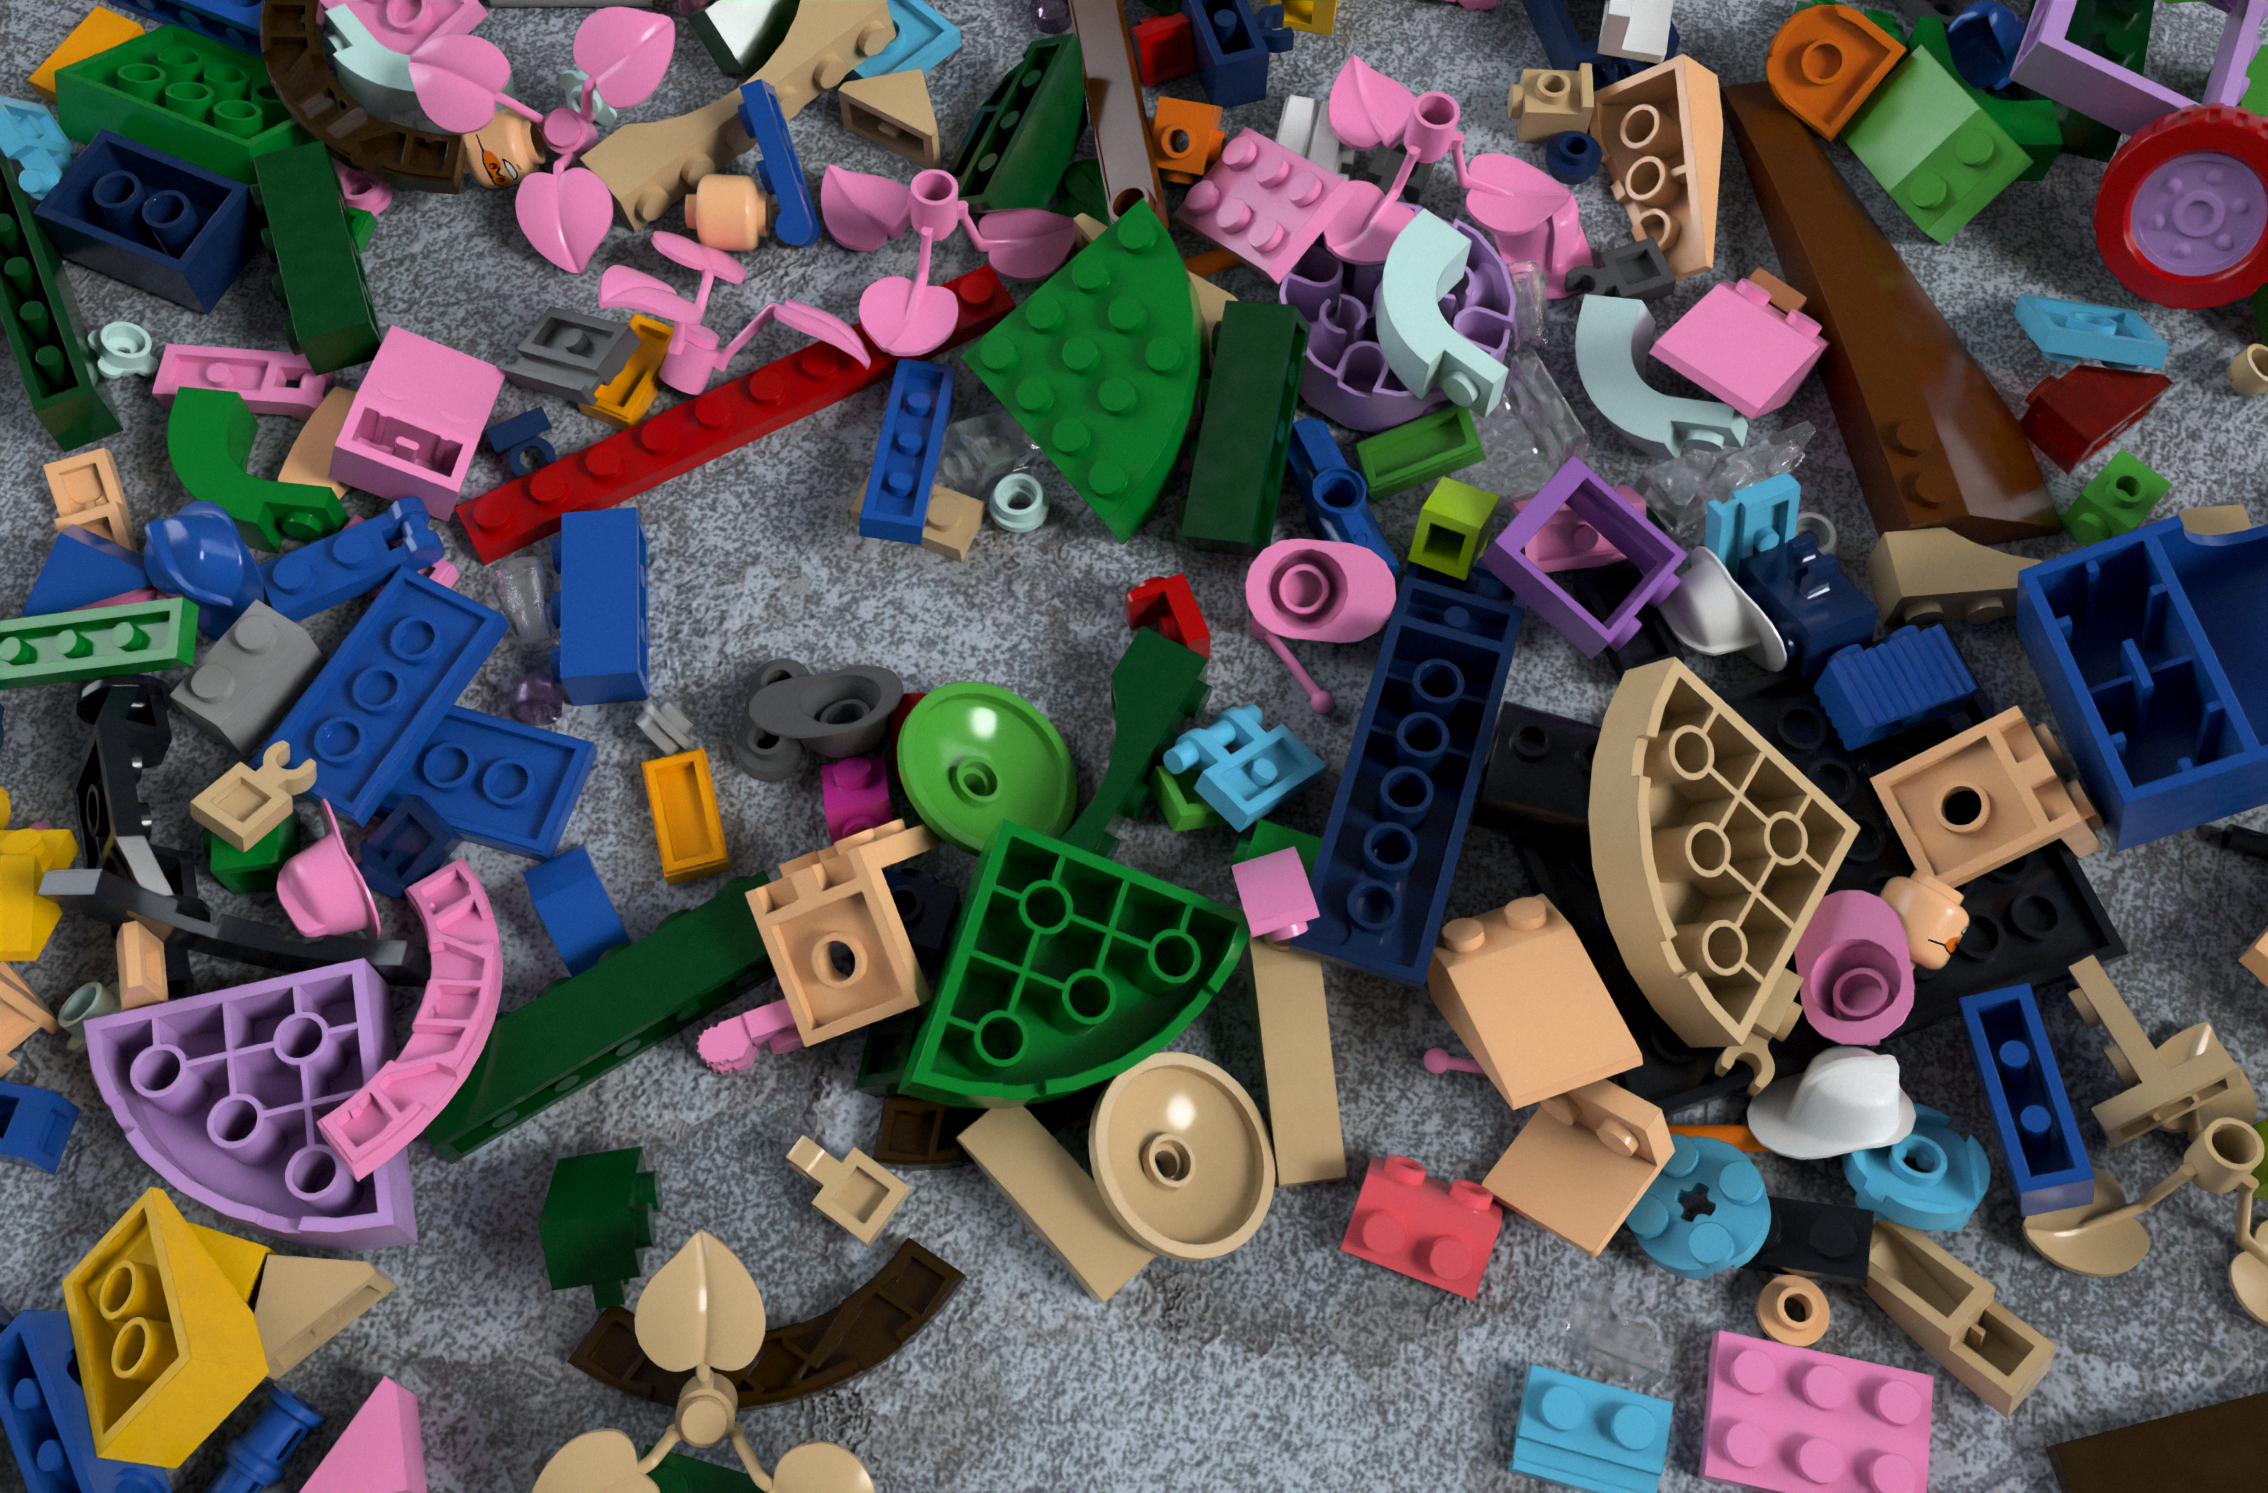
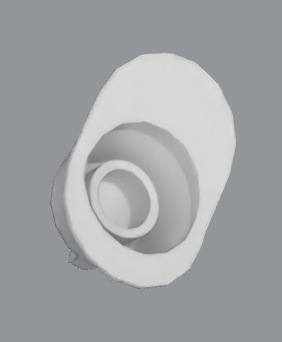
M1697 546L1691 552V568L1678 577L1681 582L1657 607L1671 632L1683 646L1699 654L1717 656L1741 650L1748 658L1768 671H1780L1786 666L1787 653L1773 623L1732 579L1719 558L1707 547Z
M1839 1045L1826 1048L1815 1056L1804 1073L1784 1077L1769 1083L1759 1094L1752 1097L1747 1110V1119L1750 1132L1762 1146L1781 1156L1806 1160L1827 1158L1858 1150L1880 1148L1899 1143L1912 1132L1916 1113L1912 1100L1900 1087V1067L1894 1056L1889 1054L1877 1055L1872 1051L1857 1046Z

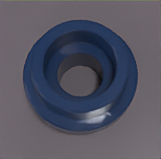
M1564 131L1555 135L1549 141L1545 152V160L1550 174L1557 181L1567 185H1577L1585 182L1598 170L1602 159V150L1598 142L1590 135L1579 131Z

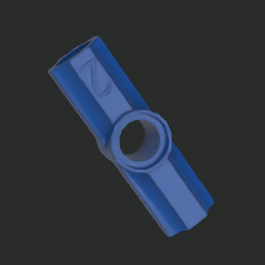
M1312 417L1293 422L1285 466L1308 509L1307 522L1309 530L1316 538L1322 541L1351 543L1372 550L1386 562L1393 577L1397 576L1400 565L1365 500L1367 492L1365 481L1358 472L1348 467L1325 421L1314 420ZM1337 502L1345 505L1346 507L1335 508L1331 507L1326 503Z

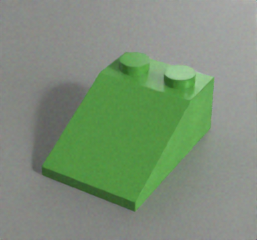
M1923 45L1914 50L1870 93L1838 133L1886 192L1919 228L1942 245L2034 163L2025 151Z

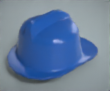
M196 500L182 507L175 516L166 519H154L145 525L144 531L148 538L144 548L143 560L146 575L153 586L172 598L184 597L199 606L197 628L203 634L218 642L256 599L266 605L264 580L259 567L240 537L235 523L223 507L213 501Z

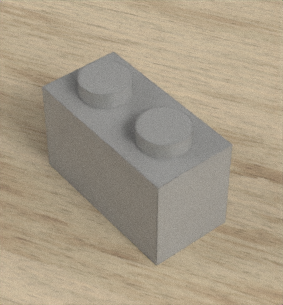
M256 599L169 696L198 729L246 759L301 697L328 661L304 628Z

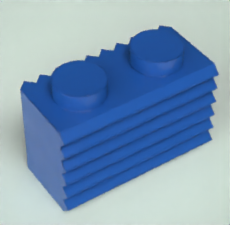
M1942 624L1926 628L1921 632L1916 625L1903 627L1887 636L1880 645L1875 648L1870 647L1865 651L1859 644L1845 647L1826 660V668L1813 686L1814 694L1820 698V705L1825 707L1826 716L1831 718L1832 727L1837 729L1838 738L1843 740L1844 749L1848 751L1960 713L1980 690Z

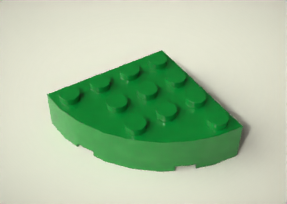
M1143 198L961 356L1122 545L1156 512L1174 485L1171 480L1178 471L1185 453L1190 451L1193 439L1200 431L1203 417L1200 406L1201 389L1204 381L1209 378L1210 342L1206 322L1202 315L1198 293L1180 253L1166 228Z
M1002 819L984 842L931 994L932 999L928 1002L897 1093L947 1106L1006 1109L1057 1101L1111 1080V1078L1128 1071L1172 1043L1191 1024L1190 1022L1205 1009L1211 998L1219 992L1236 967L1251 932L1245 912Z

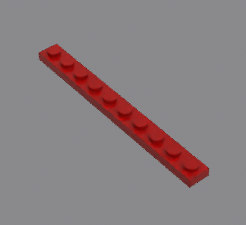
M987 264L940 286L951 290L955 294L958 303V321L952 335L943 344L930 352L917 356H894L888 352H883L866 334L860 322L851 327L862 339L870 356L871 363L868 370L852 355L820 340L454 509L484 566L561 531L562 513L606 510L894 376L899 358L924 362L989 332L1016 309V304L990 265Z

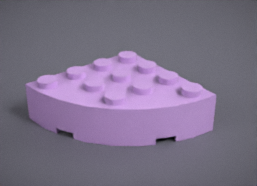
M365 958L83 1021L91 1071L104 1102L111 1107L116 1121L126 1133V1139L140 1158L183 1194L212 1212L257 1235L307 1248L365 1251L418 1243L407 1145L390 1160L357 1182L324 1139L316 1123L364 1087L387 1061H395L397 1059L389 986Z

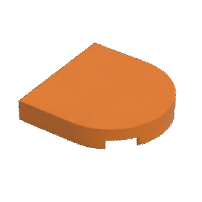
M1838 4L1815 5L1794 14L1774 35L1766 55V79L1770 91L1777 102L1793 113L1821 138L1830 143L1902 56L1906 48L1862 13L1849 6Z

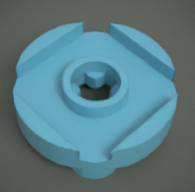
M1913 1102L1916 1120L1912 1132L1899 1143L1842 1154L1843 1170L1849 1184L1857 1192L1855 1202L1859 1209L1874 1211V1220H1891L1919 1230L1957 1232L1963 1229L1972 1213L1980 1204L1990 1184L1989 1162L1983 1148L1970 1134L1965 1142L1958 1133L1948 1128L1952 1118L1937 1109ZM1905 1157L1915 1158L1918 1167L1929 1173H1921L1909 1168L1903 1162Z
M1680 1134L1670 1135L1675 1148L1674 1154L1625 1219L1647 1257L1655 1265L1670 1274L1686 1279L1713 1278L1710 1273L1723 1271L1732 1265L1734 1269H1737L1748 1263L1762 1247L1771 1224V1209L1761 1174L1742 1151L1727 1142L1702 1136L1688 1138ZM1697 1192L1707 1193L1708 1202L1715 1207L1711 1216L1698 1214L1693 1222L1685 1221L1686 1211L1681 1205L1682 1201L1687 1196H1694Z

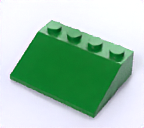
M172 23L54 71L59 126L67 138L86 146L103 128L250 187V184L259 182L253 157L312 142L292 121L272 86L264 58Z

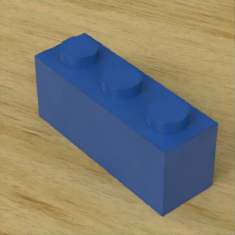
M636 507L562 513L561 537L552 539L554 569L556 574H561V591H554L551 595V612L554 626L556 629H560V646L552 647L550 652V665L554 683L563 684L573 706L647 700L649 698L648 537Z
M2025 983L1959 998L1961 1030L2021 1218L2093 1204L2095 1177L2030 984Z

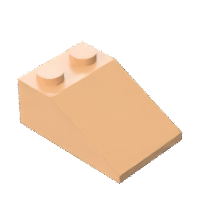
M1543 893L1533 897L1515 899L1506 906L1471 918L1452 920L1444 927L1439 928L1427 972L1430 998L1513 1110L1643 1065L1642 1053L1574 928Z

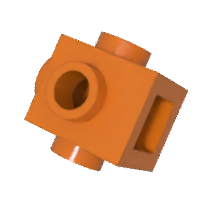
M1159 96L1156 118H1149L1147 121L1157 167L1163 168L1162 180L1195 185L1196 174L1206 175L1222 156L1226 147L1227 132L1219 130L1223 107ZM1184 133H1187L1189 136V146L1183 151L1180 146V139Z

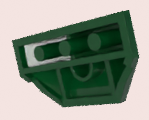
M2036 0L2029 1L2026 26L2028 25ZM2077 0L2064 39L2143 76L2155 0ZM2016 82L2026 101L2052 100L2064 143L2060 150L2061 152L2101 162H2110L2122 132Z
M1074 33L1031 41L1021 54L1024 60L1002 78L981 105L946 171L956 179L958 183V201L963 200L968 203L969 215L1047 207L1049 201L1055 195L1056 187L1069 161L1075 155L1077 145L1088 125L1080 41Z

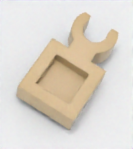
M284 740L274 743L265 751L263 766L257 771L252 770L240 761L190 801L191 817L245 853L293 813L291 795L301 794L314 785L317 779L316 762L310 758L299 768L292 770L284 769L282 767L290 761V744Z

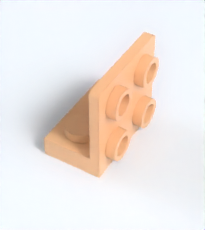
M1601 1079L1539 1101L1541 1106L1482 1182V1186L1493 1193L1494 1200L1590 1257H1597L1675 1152L1662 1109L1606 1079Z

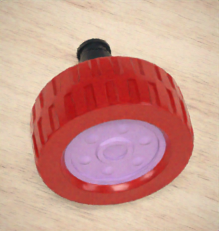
M2210 103L2209 105L2201 106L2197 104L2182 107L2181 110L2164 113L2158 116L2153 123L2143 125L2121 146L2109 163L2099 184L2093 213V229L2096 231L2095 244L2098 253L2102 254L2105 267L2110 274H2113L2119 280L2121 286L2127 291L2134 292L2140 299L2149 303L2160 304L2164 308L2175 310L2180 308L2193 311L2229 305L2234 300L2248 297L2255 293L2261 285L2268 283V117L2266 115H2258L2251 112L2250 108L2240 105L2236 107L2227 106L2224 103Z

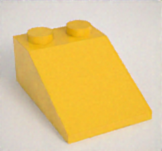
M150 1186L62 1281L97 1458L177 1469L270 1373L254 1313L163 1189Z

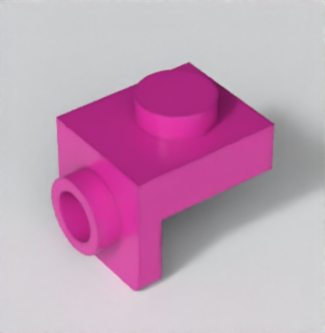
M885 756L867 759L851 757L839 763L821 766L824 811L832 846L835 842L894 821Z

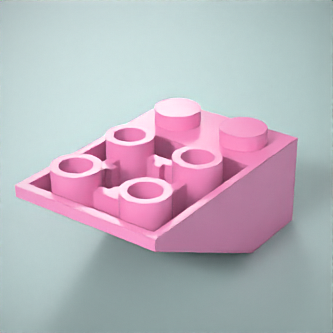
M391 325L354 398L337 438L328 477L393 502L405 497L415 496L421 498L430 516L449 522L506 377L501 370L502 368Z

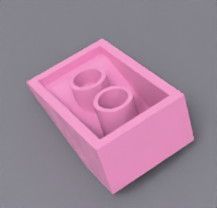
M1741 278L1738 284L1733 281L1718 283L1655 342L1649 354L1753 420L1791 403L1830 345V342L1818 335L1822 326L1815 320L1794 309H1791L1788 315L1782 313L1768 304L1772 297L1768 291L1750 280Z

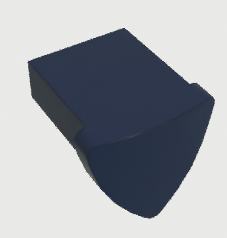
M408 794L376 831L358 845L350 857L362 875L367 887L384 895L407 901L404 889L434 873L464 839L422 796Z

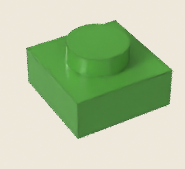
M1159 765L1155 767L1148 780V784L1152 787V792L1173 832L1227 825L1229 823L1193 789L1203 772L1201 769L1195 771L1187 769L1180 774H1173L1168 771L1165 765Z

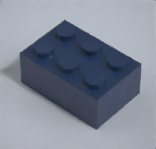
M103 128L33 212L64 257L209 315L263 243L260 229L269 227L267 218L262 219L258 213L249 185Z

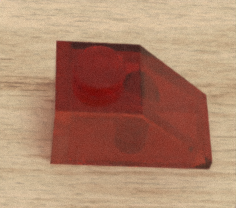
M2078 365L2059 380L2053 375L2042 380L2026 397L2025 402L2030 407L2019 423L2023 427L2026 437L2069 475L2146 418L2173 382L2162 374Z

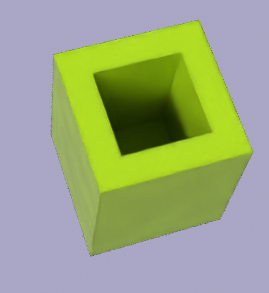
M1443 476L1421 508L1407 560L1466 581L1486 548L1501 496Z

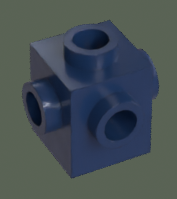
M905 868L901 870L900 874L882 869L918 964L940 970L948 948L946 936L958 919L962 908L959 888L939 884V880L935 876L917 869Z

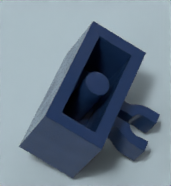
M1181 0V12L1190 21L1195 68L1210 105L1227 109L1265 100L1269 54L1293 50L1294 32L1292 28L1287 27L1281 30H1273L1283 27L1284 9L1282 5L1277 4L1266 7L1253 16L1247 0Z
M1810 532L1790 539L1788 542L1740 559L1737 579L1738 586L1759 606L1773 623L1783 641L1787 653V662L1804 680L1822 674L1826 668V660L1845 647L1859 644L1864 651L1872 646L1878 608L1837 569L1838 559L1832 553L1823 555L1816 548L1817 539Z

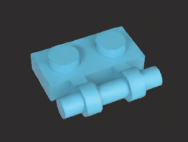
M0 95V155L20 161L25 168L18 178L20 187L31 197L43 201L54 186L59 183V180L75 162L74 158L79 156V154L45 105Z
M1251 703L1241 708H1227L1212 719L1211 726L1205 729L1193 728L1177 738L1175 747L1166 751L1163 756L1165 767L1173 774H1180L1187 769L1194 771L1201 769L1203 771L1193 789L1238 832L1317 783L1327 767L1285 725L1281 724L1271 731L1265 732L1260 727L1263 722V714L1255 704ZM1225 748H1237L1239 750L1230 754Z

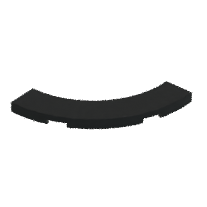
M70 869L45 872L38 892V896L108 925L120 928L123 923L137 920L163 943L236 962L298 973L365 958L388 985L426 987L427 980L431 978V955L408 941L360 939L326 935L324 940L303 944L278 939L281 927L221 913L217 924H212L185 916L177 908L178 902L176 899L136 885L104 869Z

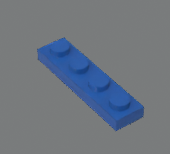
M903 358L898 359L860 514L859 536L921 545L956 386L957 367Z

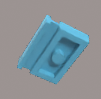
M1787 471L1733 492L1732 500L1720 504L1715 499L1707 503L1704 547H1707L1719 558L1736 583L1740 559L1771 549L1795 538L1801 485Z
M1532 1364L1526 1373L1514 1436V1450L1508 1472L1581 1493H1657L1659 1477L1663 1472L1674 1402Z

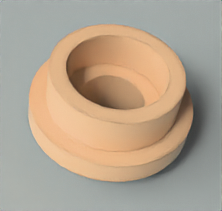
M1797 1275L1779 1276L1766 1284L1757 1298L1756 1313L1759 1324L1767 1336L1775 1342L1803 1348L1819 1340L1828 1328L1830 1310L1826 1297L1813 1282ZM1786 1298L1796 1299L1803 1305L1806 1313L1803 1322H1796L1787 1316L1784 1309Z

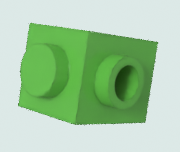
M2121 448L2080 493L2060 522L2063 529L2073 535L2075 540L2085 547L2135 530L2173 484Z

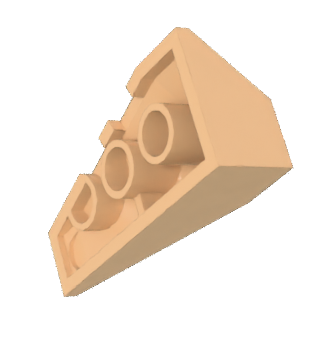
M1681 54L1593 92L1594 110L1589 124L1590 136L1598 142L1602 150L1601 163L1605 165L1613 182V185L1610 187L1616 200L1624 205L1633 224L1631 232L1636 242L1654 237L1676 282L1713 269L1723 139V118L1718 75L1687 55Z

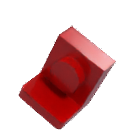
M1184 573L1169 578L1157 576L1146 579L1125 594L1126 620L1131 630L1158 622L1159 631L1162 636L1208 658L1210 661L1211 635Z

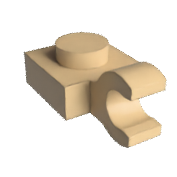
M1784 968L1742 1046L1727 1047L1716 1061L1715 1074L1723 1077L1730 1070L1734 1061L1742 1060L1747 1062L1754 1071V1079L1749 1085L1748 1093L1756 1096L1770 1083L1774 1076L1775 1064L1768 1050V1043L1772 1037L1783 1042L1797 1022L1803 1006L1793 1000L1804 978Z
M802 1135L786 1155V1159L790 1161V1168L812 1184L822 1188L811 1202L813 1208L868 1249L911 1193L910 1186L855 1146L841 1163L815 1142Z

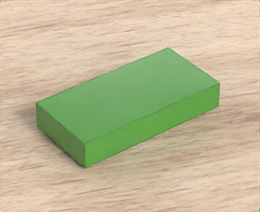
M1457 404L1353 443L1369 495L1373 502L1487 459L1469 408Z

